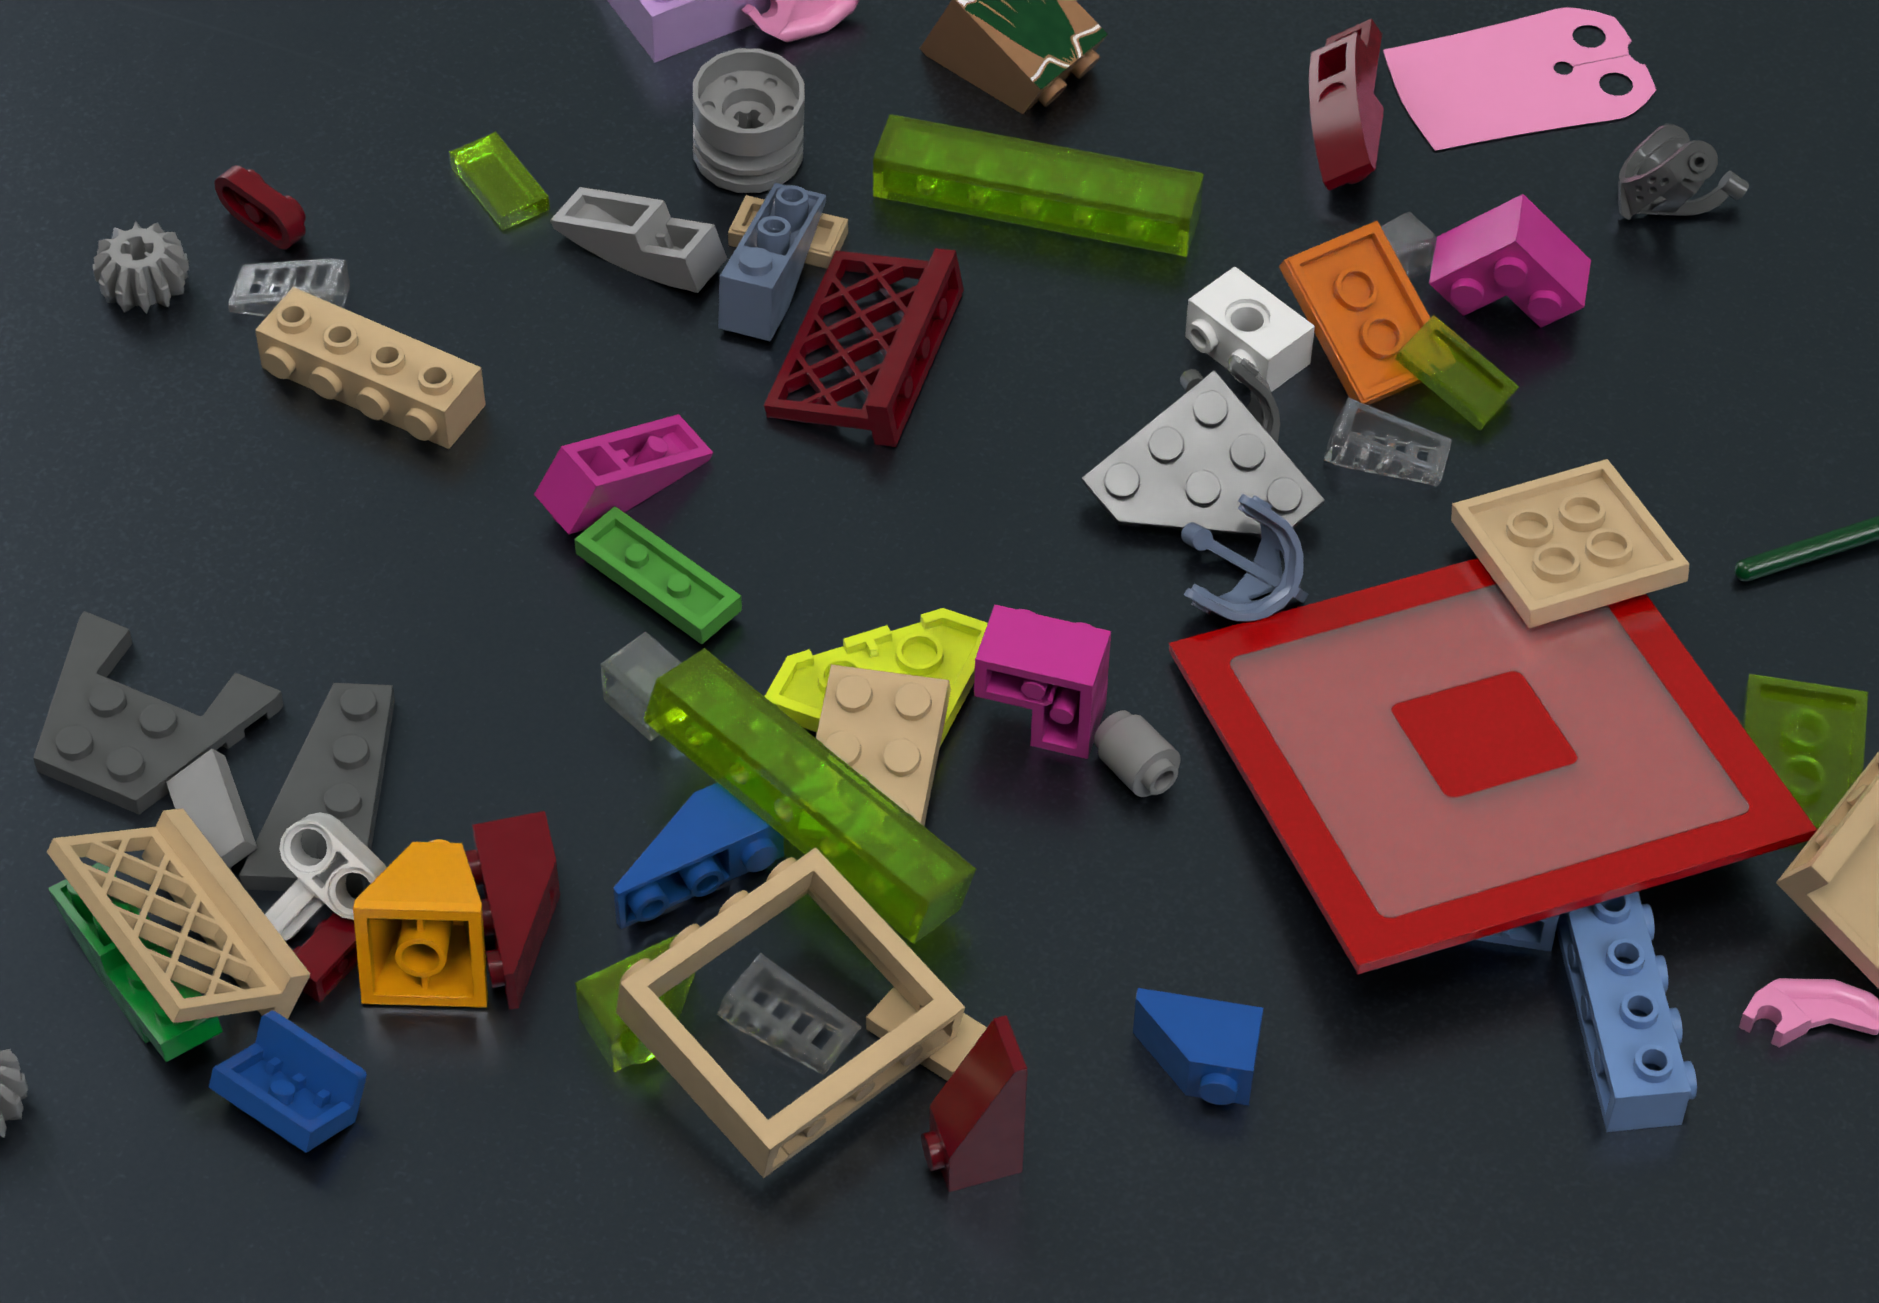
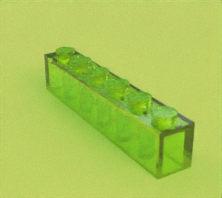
M889 115L873 157L874 197L1185 257L1188 255L1201 212L1204 173L898 115Z
M704 648L656 679L643 721L801 852L807 854L816 847L881 918L910 942L915 944L961 909L976 868Z

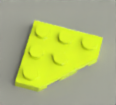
M940 608L921 614L919 623L890 631L888 625L844 638L842 647L812 655L810 649L789 655L786 657L763 698V714L817 732L831 664L949 680L951 692L940 743L941 746L974 684L975 658L988 623Z

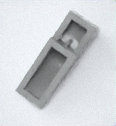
M580 187L550 220L553 229L602 259L641 277L698 293L727 260L714 224L671 218L664 200Z

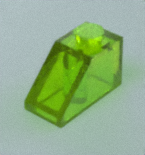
M677 935L575 983L579 1019L614 1073L631 1064L646 1063L655 1057L616 1014L620 980L624 973L639 960L649 958L652 961L667 951ZM695 973L659 997L661 1002L678 1020Z

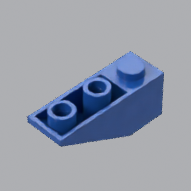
M749 768L694 792L613 887L616 923L620 929L639 921L644 922L655 919L666 909L694 896L702 897L708 895L721 884L748 872L764 870L775 860L784 856L783 820Z

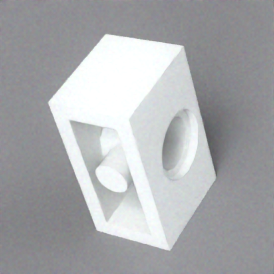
M1235 266L1188 299L1185 337L1190 340L1191 344L1198 351L1207 353L1226 369L1229 366L1227 361L1232 355H1236L1241 359L1245 358L1260 370L1259 373L1267 381L1271 392H1273L1311 364L1315 326Z

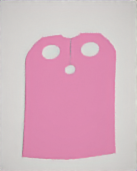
M1565 7L1463 33L1383 50L1401 102L1435 151L1515 135L1625 118L1647 103L1656 91L1646 65L1638 63L1629 55L1628 44L1632 40L1617 19L1603 13L1579 8ZM1591 25L1601 29L1605 33L1606 39L1601 46L1594 48L1583 47L1573 39V31L1580 26ZM1558 62H1566L1573 66V71L1570 74L1561 75L1554 70L1553 66ZM1608 73H1619L1627 76L1632 81L1633 87L1628 94L1614 96L1604 92L1600 88L1599 81L1600 78Z

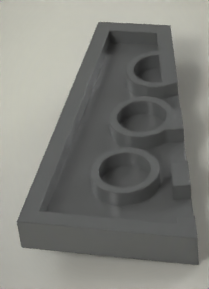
M333 683L256 840L258 848L249 854L239 875L240 882L245 890L287 891L298 879L281 858L280 842L287 828L309 814L320 812L334 816L364 845L372 850L395 703L393 685ZM305 829L301 837L302 848L312 858L323 859L327 851L326 840L316 830ZM349 873L345 883L347 892L349 894H361L366 888L367 878L360 873Z

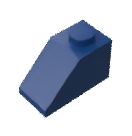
M1138 988L1135 1001L1133 1034L1186 1096L1202 1098L1216 1105L1235 1103L1249 1106L1263 1008Z

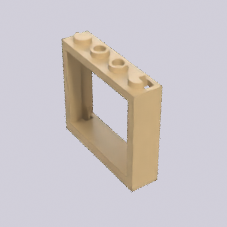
M815 847L798 860L790 857L782 861L771 871L766 882L752 892L748 893L746 890H742L734 894L723 904L718 915L700 927L698 924H693L685 928L674 938L669 949L651 961L649 958H644L632 965L620 980L616 1014L758 1173L765 1178L957 1037L965 1006ZM809 894L917 1012L768 1120L661 1002L659 997L803 896Z

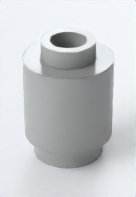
M1121 710L1111 714L1098 727L1094 735V744L1098 748L1099 758L1135 795L1139 797L1158 795L1168 790L1174 784L1178 777V768L1181 761L1180 754L1141 715H1132L1126 710Z

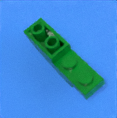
M99 862L91 866L105 873H108L110 868ZM65 879L48 888L51 898L67 926L123 1014L146 1044L151 1041L166 1062L223 1032L218 1016L173 1023L68 880ZM107 895L115 906L139 915L140 908ZM138 937L146 948L169 958L171 957L166 948ZM170 979L184 999L202 996L199 991Z

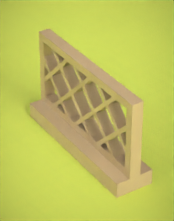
M183 808L164 810L156 827L53 838L47 851L48 855L173 1023L258 1010L262 1016L273 1010L286 1019L289 1018L310 976L309 971ZM144 850L141 856L144 861L124 852ZM79 857H87L110 867L108 873L84 864ZM116 871L150 884L149 891L115 877ZM157 889L169 892L175 902L157 895ZM107 895L140 908L139 915L115 906ZM148 912L182 926L180 933L146 919ZM189 930L199 933L207 944L188 937ZM138 937L173 951L171 957L169 958L146 948ZM183 955L213 968L212 976L179 962V956ZM221 973L232 976L240 987L221 980ZM170 979L205 995L184 999Z

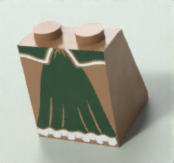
M952 0L919 49L930 59L1021 114H1024L1037 102H1040L1044 107L1053 102L1067 87L1064 80L1072 73L1077 79L1083 77L1100 60L1101 57L1095 51L1108 34L1076 0Z

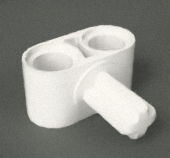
M326 813L309 814L287 828L281 837L279 848L281 858L298 879L270 907L265 916L285 941L292 939L325 904L342 918L354 920L353 906L355 899L347 892L345 884L347 875L352 872L360 873L372 883L387 867L340 820ZM305 829L316 830L326 840L327 851L323 859L312 858L302 848L301 837Z

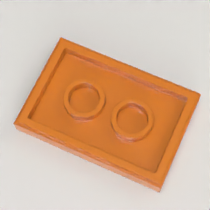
M1378 221L1286 258L1280 264L1279 268L1305 317L1315 326L1314 333L1356 411L1449 371L1454 366L1455 362Z

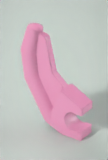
M771 0L770 9L764 14H760L750 4H747L741 11L756 28L788 43L829 32L854 12L859 0Z
M1778 978L1754 994L1742 1015L1739 1028L1750 1033L1757 1020H1771L1777 1026L1771 1044L1779 1048L1803 1036L1810 1028L1829 1023L1877 1035L1879 1033V999L1873 993L1835 979Z

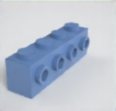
M1638 891L1560 914L1556 927L1606 1132L1682 1125L1689 1099H1695L1697 1094V1079L1694 1066L1691 1061H1683L1679 1047L1683 1037L1680 1013L1676 1007L1669 1008L1665 994L1668 990L1666 961L1663 955L1655 956L1651 942L1655 931L1653 912L1649 904H1641Z

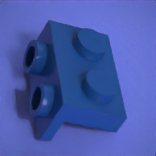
M272 1010L261 1017L256 1041L253 1045L213 1067L209 1088L282 1136L289 1143L307 1153L356 1121L367 1074L364 1069Z

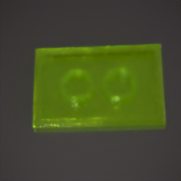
M1749 674L1745 690L1742 726L1818 830L1863 772L1868 692Z

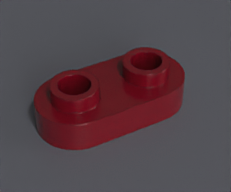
M235 165L215 179L214 186L217 196L226 210L276 247L287 249L305 235L306 228L304 222L306 221V215L301 205L289 195L283 196L266 184L256 171L252 169L246 170L241 166Z

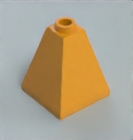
M442 839L429 842H412L354 901L353 914L361 1003L487 1007L488 989L482 902L463 844L451 843Z

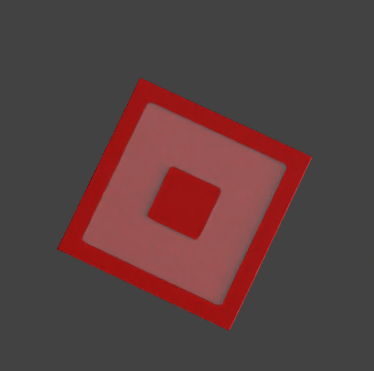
M1475 558L1272 614L1269 617L1256 621L1239 623L1169 643V652L1358 974L1809 841L1817 831V828L1647 594L1528 628L1481 561Z

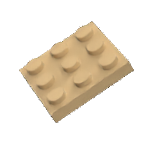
M1608 459L1452 503V523L1528 628L1688 581L1689 562Z

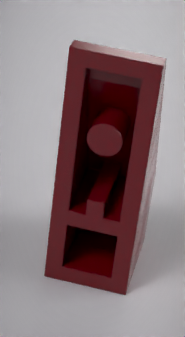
M1007 1015L994 1018L930 1104L929 1132L921 1134L922 1147L929 1169L931 1171L941 1170L948 1192L1022 1173L1027 1066Z

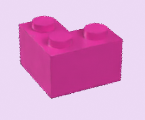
M1522 194L1437 236L1429 284L1463 316L1504 296H1508L1541 328L1584 308L1591 259Z
M994 605L975 658L974 696L1032 709L1030 746L1088 759L1094 743V735L1100 725L1106 707L1111 631L1095 628L1087 623H1073L1039 615L1026 609H1012Z

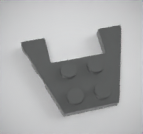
M84 611L79 617L33 757L37 772L140 815L170 793L166 784L169 779L210 749L217 750L221 746L227 749L231 748L245 737V728L263 715L269 720L284 706L280 690L236 672L202 716L111 680L107 676L133 644L130 630Z

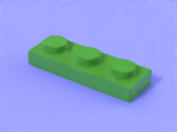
M616 506L574 539L575 551L578 556L700 644L706 642L742 611V598L740 594Z

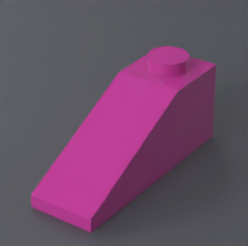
M677 414L561 446L534 495L552 515L553 519L568 534H573L589 528L614 506L624 513L708 462L713 452L687 422Z

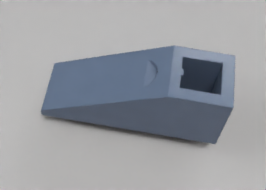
M779 183L773 185L720 274L719 329L771 341L789 309L826 203V195L808 191L794 185L787 186Z

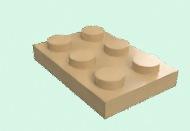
M831 664L797 827L799 840L919 857L951 692L949 680Z

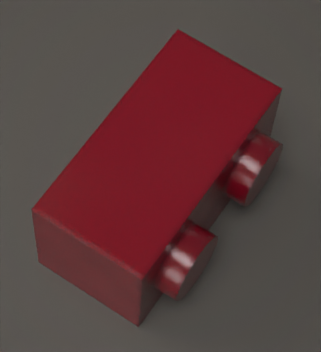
M335 912L328 920H323L317 925L313 935L302 946H298L293 950L310 973L302 992L319 1003L358 964L354 920L342 918Z

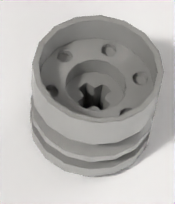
M737 48L718 54L701 66L693 81V159L701 174L716 186L736 193H761L772 189L775 183L784 184L796 174L803 160L805 92L804 81L794 65L782 56L769 51Z

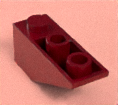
M545 811L473 824L475 849L465 851L476 886H483L485 899H481L484 937L493 935L496 949L485 951L492 988L504 986L509 1010L519 1008L560 897L556 856Z

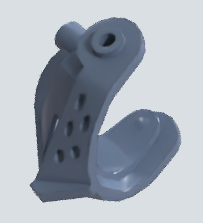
M1242 493L1238 500L1240 502L1238 510L1259 522L1261 527L1262 539L1253 562L1213 540L1212 532L1197 523H1189L1183 528L1181 537L1186 544L1200 551L1208 549L1247 571L1232 591L1220 596H1216L1206 588L1196 584L1191 589L1187 588L1184 596L1193 600L1191 605L1210 615L1212 611L1219 616L1234 621H1256L1269 617L1281 610L1293 599L1304 603L1309 594L1300 588L1304 564L1301 542L1290 523L1272 511V505L1255 495L1253 498H1250ZM1280 551H1282L1285 562V570L1283 574L1281 567ZM1271 592L1270 595H1268V596H1266V597H1264V598H1262V599L1255 600V601H1251L1252 599H1254V598H1256V597H1259V596H1261V595H1264V594H1267V593Z

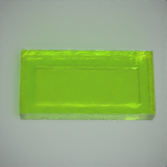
M497 132L449 152L452 168L502 230L550 210L549 196Z
M1435 315L1411 338L1395 358V360L1480 431L1519 388L1515 382Z

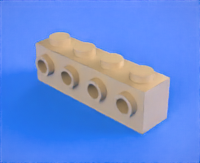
M295 287L286 294L255 329L262 368L268 370L272 375L280 379H289L308 387L323 398L335 399L356 408L371 419H381L408 431L419 440H429L450 449L486 405L481 367Z

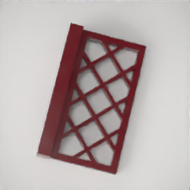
M935 248L930 261L836 250L764 404L766 416L777 419L871 430L875 444L896 447L964 291L956 250ZM845 271L867 273L869 275L868 278L847 288H844L840 282ZM904 278L919 279L917 285L898 294L890 287L891 284ZM878 290L885 296L886 300L864 310H861L855 302ZM846 306L852 316L827 327L823 322L824 316ZM897 312L902 318L900 324L880 333L873 326L872 323ZM859 329H863L868 335V339L847 349H844L838 342V339ZM825 345H828L834 352V355L811 366L805 361L807 354ZM880 351L884 356L883 363L861 372L855 362ZM845 367L851 378L826 389L819 379ZM808 384L817 393L800 402L786 400L789 393ZM861 390L867 397L862 409L839 407L836 403Z

